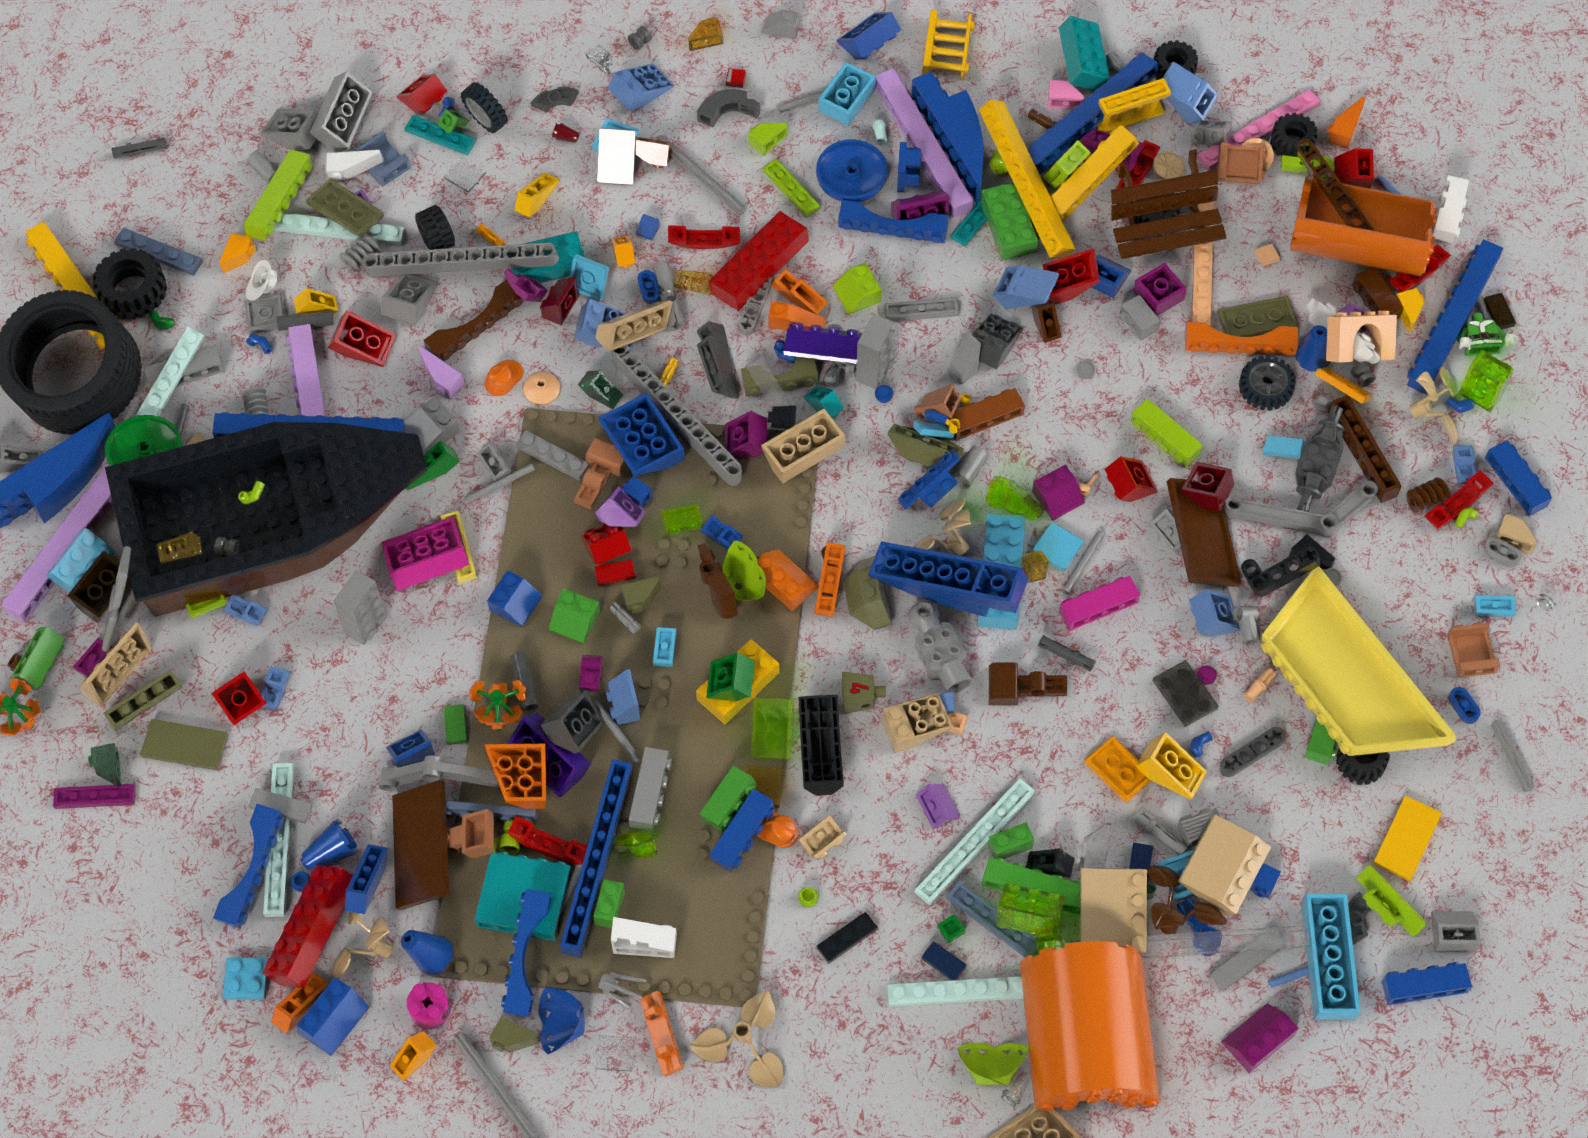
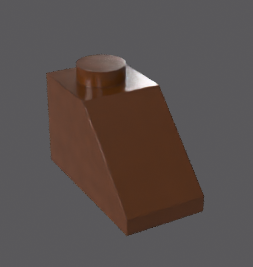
M1048 299L1044 304L1031 305L1034 322L1043 342L1046 343L1062 338L1055 303Z

